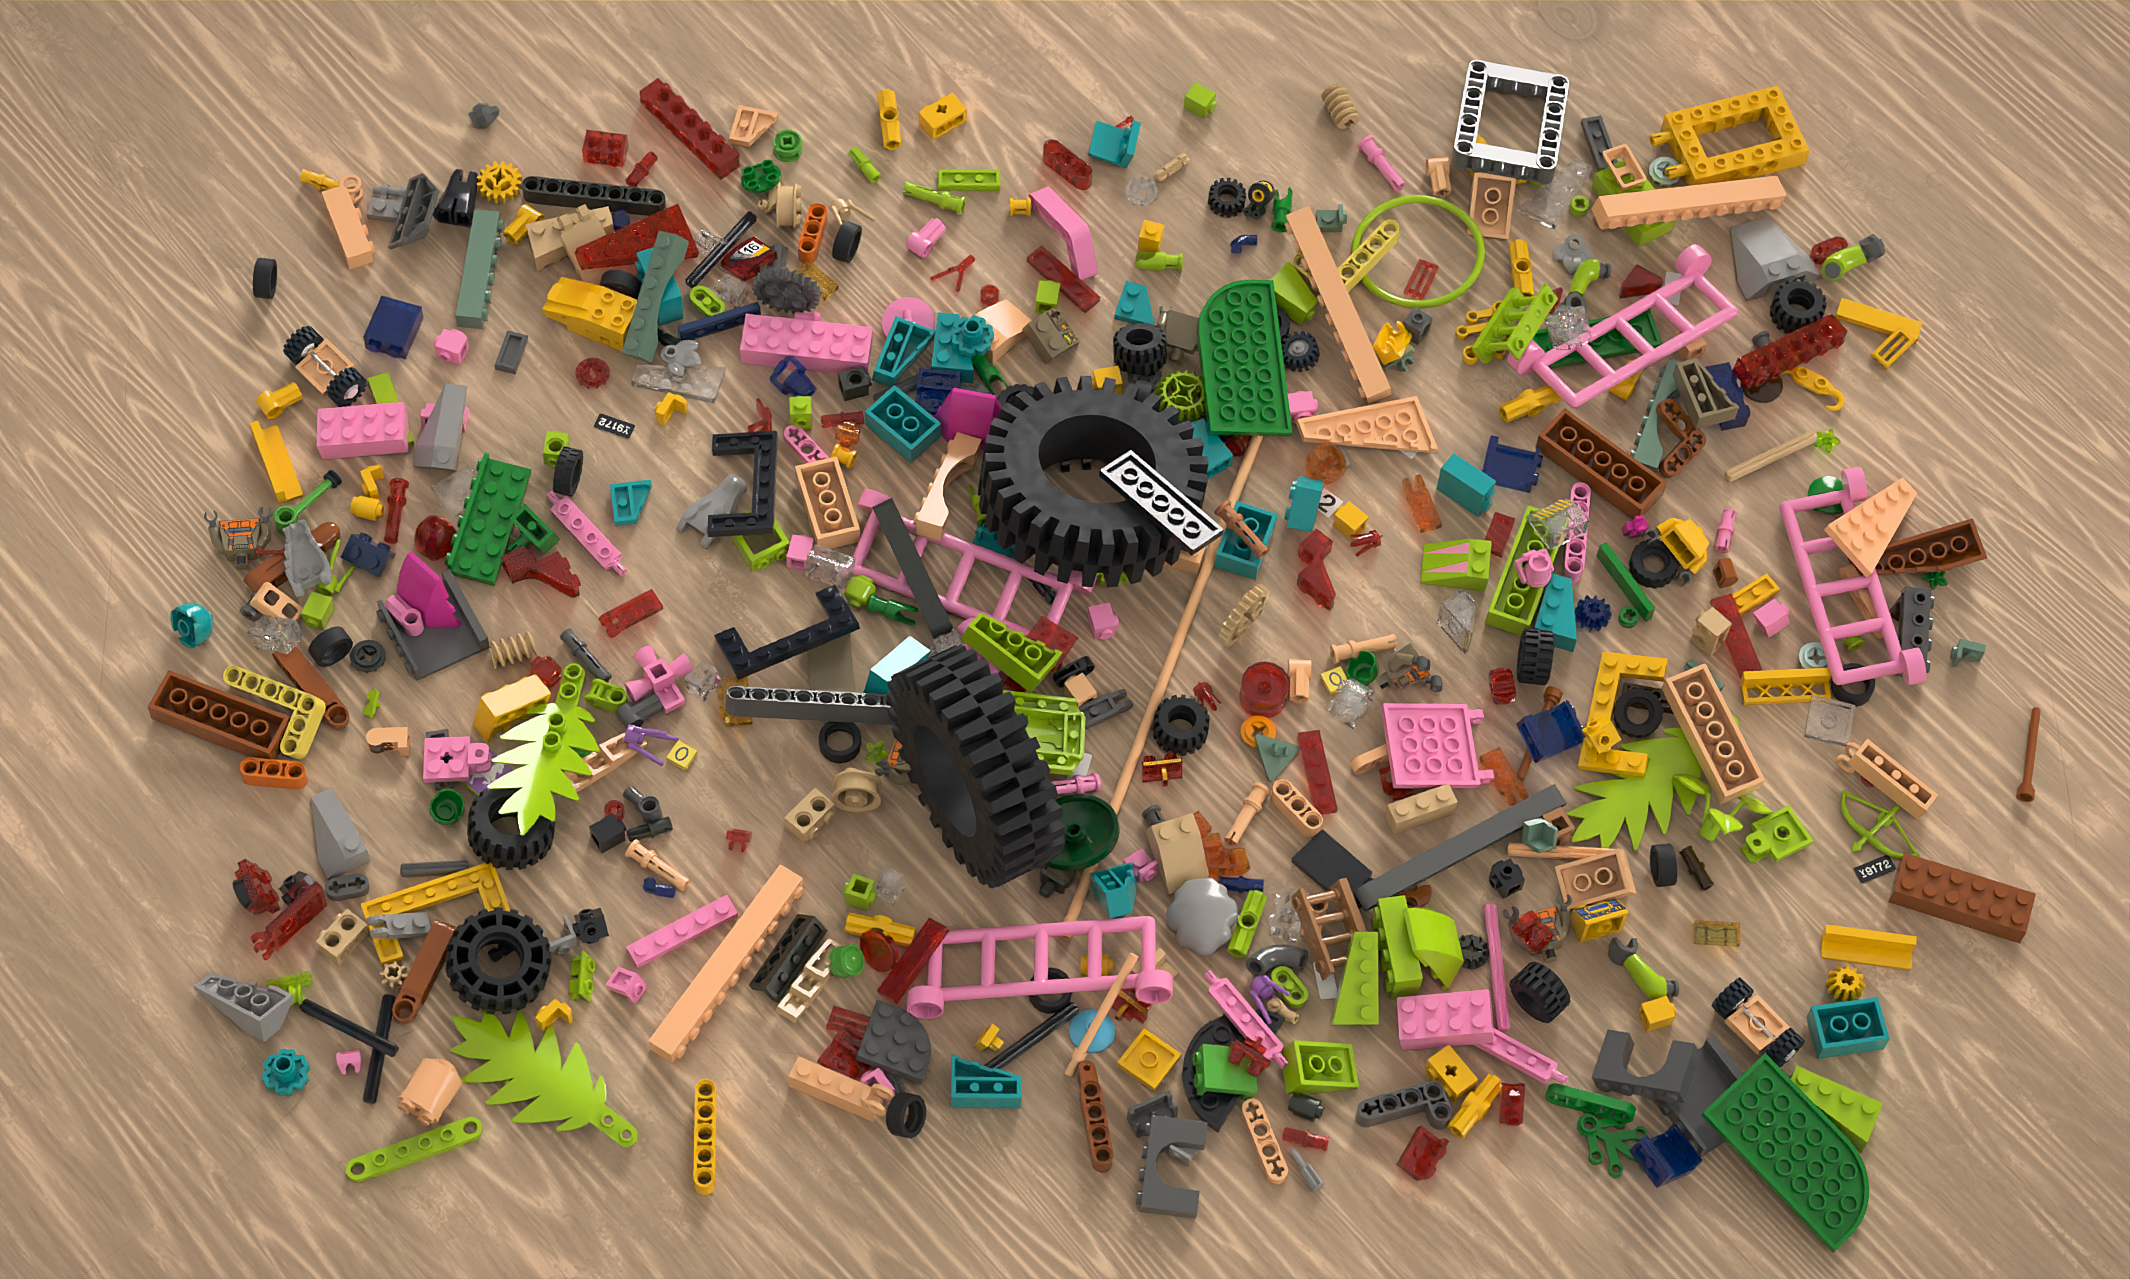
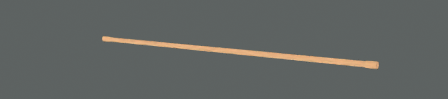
M1252 436L1227 499L1231 502L1233 509L1236 501L1240 498L1263 436ZM1220 517L1218 525H1220L1225 532L1227 524ZM1223 535L1209 545L1109 805L1114 809L1116 815H1118L1153 724L1155 710L1157 711V706L1161 703L1215 563L1216 553ZM1099 863L1084 869L1063 922L1077 921L1091 885L1089 873L1096 872ZM1072 935L1058 937L1062 940L1070 941Z

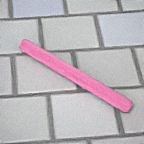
M1486 904L1484 915L1497 1030L1500 1032L1508 1031L1510 1021L1497 906L1495 904Z

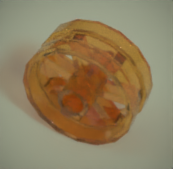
M1328 443L1320 444L1308 453L1305 459V468L1310 478L1322 480L1324 485H1328L1344 474L1346 459L1342 451L1335 445ZM1322 451L1327 452L1326 458ZM1315 452L1317 453L1320 459L1314 458ZM1329 471L1336 477L1330 478Z

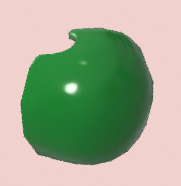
M1360 651L1358 657L1350 658L1349 666L1346 669L1347 678L1357 686L1372 683L1379 674V665L1376 657L1369 651Z
M453 789L440 790L432 798L429 805L431 817L441 825L456 823L464 813V799L459 792Z

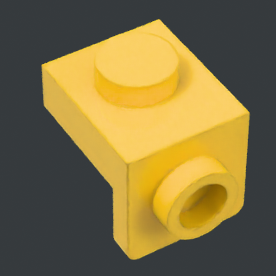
M668 392L663 401L658 402L656 405L657 423L665 426L674 410L686 414L688 412L687 401L680 395Z
M381 464L371 465L360 471L362 479L360 486L364 496L368 495L369 498L380 500L375 481L384 478Z
M554 999L548 1006H543L538 1010L535 1017L536 1025L544 1032L559 1017L570 1025L573 1022L572 1010L566 1003H560Z

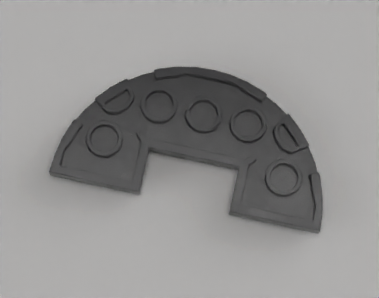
M1256 1009L1255 1012L1276 1036L1285 1017L1266 1011L1271 1020V1024H1267L1260 1009ZM1225 1014L1213 1021H1209L1195 1034L1187 1048L1182 1069L1183 1087L1190 1106L1203 1122H1208L1207 1125L1218 1133L1241 1094L1206 1091L1203 1095H1197V1087L1194 1086L1196 1066L1193 1065V1054L1202 1044L1231 1046L1233 1043L1240 1048L1251 1047L1249 1042Z

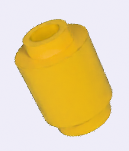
M365 496L354 497L351 502L350 513L355 514V517L377 521L378 518L383 516L384 505L378 499Z
M1088 953L1087 956L1081 955L1080 966L1081 974H1086V976H1088ZM1102 954L1101 976H1108L1109 973H1113L1114 959H1109V954Z

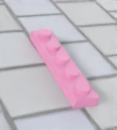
M725 895L626 946V951L638 969L738 917V912L728 895Z

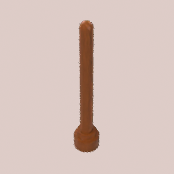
M1548 686L1543 695L1545 705L1516 775L1518 781L1525 779L1553 706H1556L1561 701L1563 692L1556 687Z
M2034 707L2031 712L2023 782L2017 788L2016 798L2023 802H2031L2035 796V789L2031 783L2041 712L2039 707Z

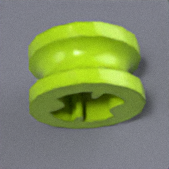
M1584 196L1574 197L1571 200L1570 212L1577 217L1587 214L1589 208L1588 199ZM1576 204H1577L1578 206H1579V204L1583 205V208H1581V207H1580V208H1577V207H1576Z
M1861 635L1847 637L1843 641V645L1848 647L1847 651L1849 653L1858 650L1864 645L1865 641L1860 639Z
M289 985V993L294 998L291 1006H294L295 1003L302 1004V985L297 987Z

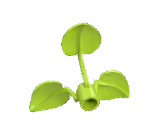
M1676 774L1672 777L1677 778L1690 790L1705 795L1704 815L1701 819L1704 823L1699 834L1707 840L1715 841L1720 830H1722L1724 835L1732 831L1741 830L1743 825L1732 816L1743 806H1747L1750 810L1760 814L1773 813L1762 801L1746 794L1738 797L1741 802L1729 814H1724L1717 809L1709 808L1711 797L1709 792H1712V788L1702 779L1689 774Z

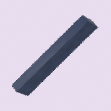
M758 302L679 325L677 326L678 338L681 341L695 340L743 325L746 314L761 315L760 305Z

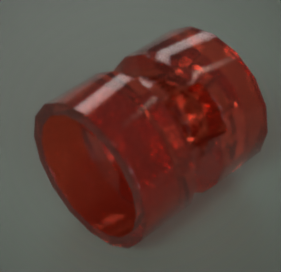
M1531 910L1519 918L1511 930L1520 940L1525 939L1524 945L1535 954L1548 945L1555 934L1546 924L1541 925L1542 920Z

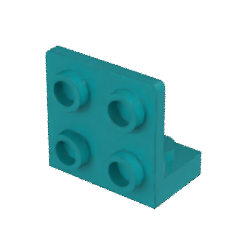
M1133 120L1130 127L1126 126L1124 130L1101 121H1096L1088 155L1127 168L1135 153L1141 122Z

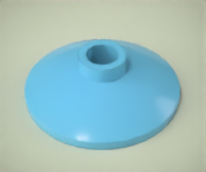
M1084 1010L1072 1019L1069 1034L1071 1041L1076 1047L1081 1043L1098 1010ZM1108 1015L1103 1020L1086 1052L1098 1053L1107 1049L1112 1044L1115 1037V1025Z

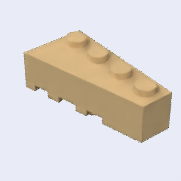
M609 207L589 210L591 216L598 217L608 239L614 238V227ZM577 213L568 215L572 226L581 222ZM556 218L526 224L527 237L537 272L543 270L544 266L551 263L554 265L561 262L562 258L569 256L559 238L562 235V229Z

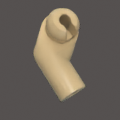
M777 187L769 190V199H763L762 202H758L757 206L760 212L769 213L776 208Z
M1271 998L1267 1002V1009L1270 1012L1285 1017L1284 1020L1289 1023H1297L1299 1014L1289 1010L1280 999Z

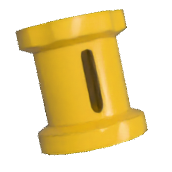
M1010 198V217L1017 214H1026L1027 217L1031 216V198L1026 200Z
M837 443L830 458L837 456L840 463L851 469L856 462L858 452L847 450Z

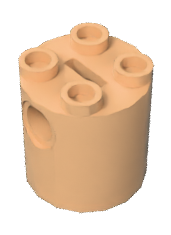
M422 1059L409 1079L406 1088L398 1096L399 1104L397 1108L406 1114L412 1113L417 1116L416 1120L426 1127L430 1123H438L442 1112L449 1106L462 1085L455 1067L444 1059Z

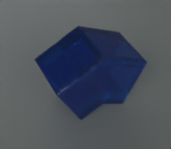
M623 208L612 213L614 231L625 235L630 227V217Z

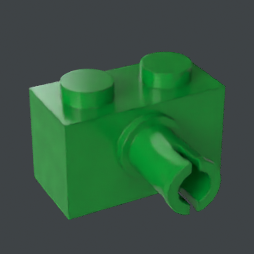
M526 504L510 518L521 530V535L507 547L516 557L530 544H534L545 555L560 540Z

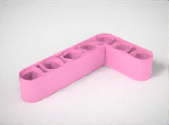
M1050 187L1030 193L1028 197L1031 198V206L1034 211L1066 242L1071 270L1076 281L1080 282L1097 275L1098 267L1091 233L1087 224Z

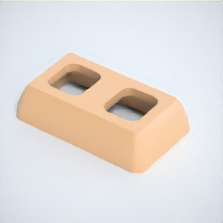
M1627 144L1603 151V158L1621 190L1633 188L1646 181L1647 177ZM1622 158L1626 166L1615 168L1611 161ZM1631 174L1635 181L1624 184L1620 177Z
M269 582L263 583L250 601L252 607L287 632H292L302 618L301 612L304 607ZM269 590L279 596L274 606H270L263 600ZM286 604H290L297 609V613L292 619H288L282 614V609Z

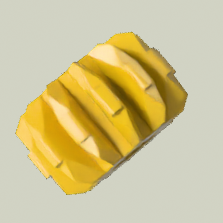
M1848 964L1844 968L1838 965L1834 971L1829 972L1825 984L1829 987L1827 990L1828 994H1835L1834 1001L1838 1000V998H1841L1842 1002L1852 1001L1862 996L1866 984L1862 981L1864 978L1863 974H1856L1857 967L1850 970Z

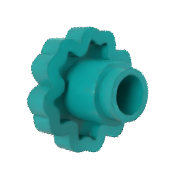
M977 315L971 316L970 319L962 317L959 321L955 322L954 330L951 332L952 346L959 348L961 355L973 357L976 353L982 356L991 349V342L994 341L993 327L990 324H986L985 318Z
M281 1049L278 1055H269L263 1063L265 1071L262 1074L263 1082L268 1090H275L278 1096H291L294 1090L302 1091L309 1082L307 1075L310 1071L309 1064L304 1055L297 1056L296 1051L293 1049Z

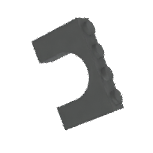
M1607 1029L1592 1075L1597 1089L1603 1092H1620L1626 1096H1632V1094L1639 1095L1649 1100L1656 1098L1668 1103H1685L1700 1056L1695 1043L1673 1040L1664 1066L1653 1075L1637 1077L1627 1072V1066L1634 1048V1042L1630 1033Z
M1155 1115L1151 1116V1122H1146L1144 1136H1149L1148 1145L1143 1144L1142 1159H1146L1145 1168H1140L1139 1181L1143 1182V1190H1138L1136 1204L1141 1205L1140 1212L1196 1219L1200 1191L1174 1188L1165 1184L1159 1178L1155 1164L1158 1157L1168 1150L1171 1145L1204 1150L1208 1122Z

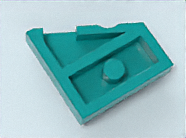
M1126 281L1114 314V319L1131 324L1149 323V325H1154L1147 286Z
M651 480L610 484L615 526L637 524L652 488Z

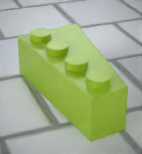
M981 612L968 625L961 638L962 641L1030 693L1053 669L1063 653L1057 649L1053 651L1045 647V643L1039 640L1035 642L1025 637V634L1018 630L1017 632L1006 628V624Z
M1352 932L1330 1024H1379L1378 932Z
M1796 1065L1790 1079L1855 1145V1148L1862 1153L1883 1103Z

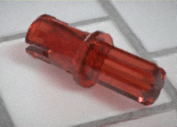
M652 151L648 152L640 163L634 165L633 171L625 179L626 184L630 187H637L642 178L648 176L649 169L658 160V156Z
M841 411L840 414L822 415L820 419L822 428L839 426L845 428V426L864 425L863 411L850 413Z
M1286 1127L1283 1130L1282 1140L1303 1145V1148L1308 1146L1327 1151L1329 1136L1309 1133V1130L1305 1132Z

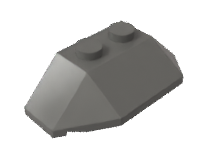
M423 173L409 179L388 248L391 250L424 239L429 233L428 228L433 218L434 208L440 191Z

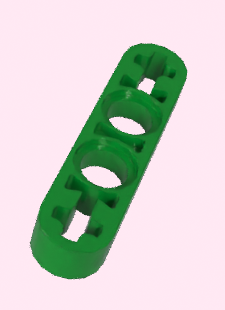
M1557 1083L1550 1084L1545 1095L1546 1100L1554 1105L1624 1123L1632 1122L1636 1112V1107L1627 1101Z

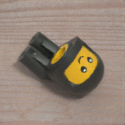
M1262 180L1250 186L1248 191L1250 204L1243 209L1245 216L1252 214L1253 218L1258 219L1266 213L1264 206L1275 195L1274 186L1270 182Z

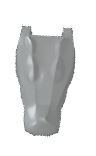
M728 475L718 487L693 503L684 512L676 529L684 532L690 524L705 534L700 545L708 548L713 540L717 538L708 537V515L734 514L738 506V500L747 491L746 483L740 477Z
M302 519L283 528L287 544H284V555L286 557L284 561L285 572L293 587L295 596L297 598L304 596V590L321 582L325 586L330 584L332 581L330 565L324 552L312 536L307 522Z

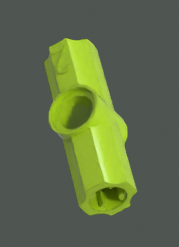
M1249 890L1227 952L1233 957L1240 959L1247 956L1268 899L1263 892ZM1250 922L1252 926L1247 927L1244 926L1242 923Z

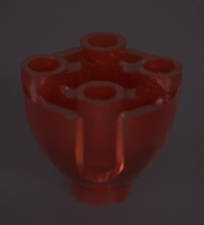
M430 515L417 525L414 533L415 547L424 557L429 558L431 561H437L445 557L448 552H452L453 546H451V541L454 533L457 534L452 523L446 518Z

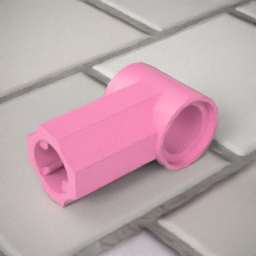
M932 218L919 232L915 231L910 235L905 246L924 259L930 254L934 243L946 232V227L938 218Z
M392 595L387 599L384 604L385 608L404 628L405 633L413 637L420 635L424 629L420 612L410 607L399 595Z

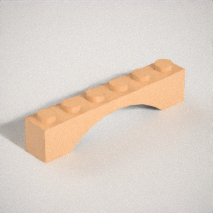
M959 432L956 433L954 440L950 439L947 446L948 453L943 454L940 462L941 468L936 469L933 479L934 483L930 482L927 490L928 497H923L920 506L921 512H917L913 522L916 525L915 534L941 541L947 528L949 514L944 502L943 493L957 476L974 468L980 454L982 439Z

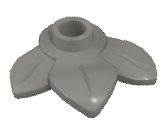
M1576 234L1569 235L1564 243L1557 245L1552 255V260H1563L1564 268L1568 274L1574 273L1585 260L1594 258L1592 251L1585 246L1584 239ZM1576 241L1578 246L1573 247L1571 242Z
M683 340L676 345L665 346L661 351V359L668 365L669 372L682 377L685 367L700 365L701 359L695 352L699 344L693 340Z

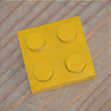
M1144 1028L1118 1060L1117 1067L1155 1092L1179 1061L1182 1054Z

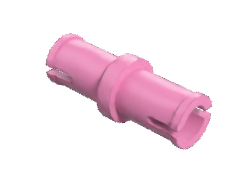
M1729 508L1723 509L1721 524L1717 527L1718 538L1715 550L1722 553L1728 552L1730 538L1734 535L1735 530L1733 525L1737 512Z

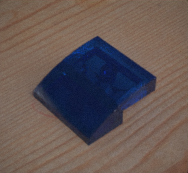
M919 368L915 402L930 415H935L953 388H961L962 373Z

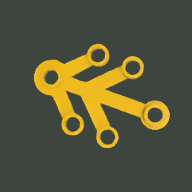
M1503 300L1495 302L1491 309L1467 312L1466 322L1471 326L1461 325L1457 327L1456 337L1459 340H1465L1468 335L1482 333L1488 322L1476 324L1478 319L1492 318ZM1505 337L1503 342H1507L1508 338ZM1467 346L1463 351V361L1468 365H1473L1479 360L1478 356L1471 349L1473 346ZM1502 350L1501 354L1496 352L1493 357L1496 359L1504 358L1506 350Z

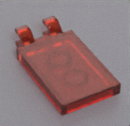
M315 881L265 927V932L254 933L250 938L253 944L259 939L264 940L254 945V951L258 953L260 950H266L262 957L264 960H268L274 951L278 952L327 906L322 886Z

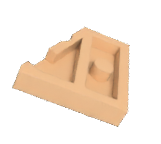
M739 105L730 133L729 143L750 147L777 121L778 113Z

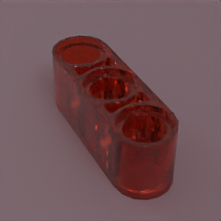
M1051 139L1044 143L1042 159L1049 168L1079 190H1086L1091 186L1092 168L1089 164L1057 140Z

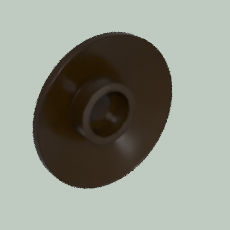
M1766 366L1751 367L1744 372L1740 384L1743 393L1749 399L1758 403H1769L1776 400L1783 389L1780 375L1775 370Z

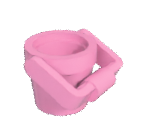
M1546 549L1531 550L1522 554V557L1514 562L1521 582L1536 588L1547 585L1551 579V572L1554 571ZM1528 562L1522 570L1520 563Z

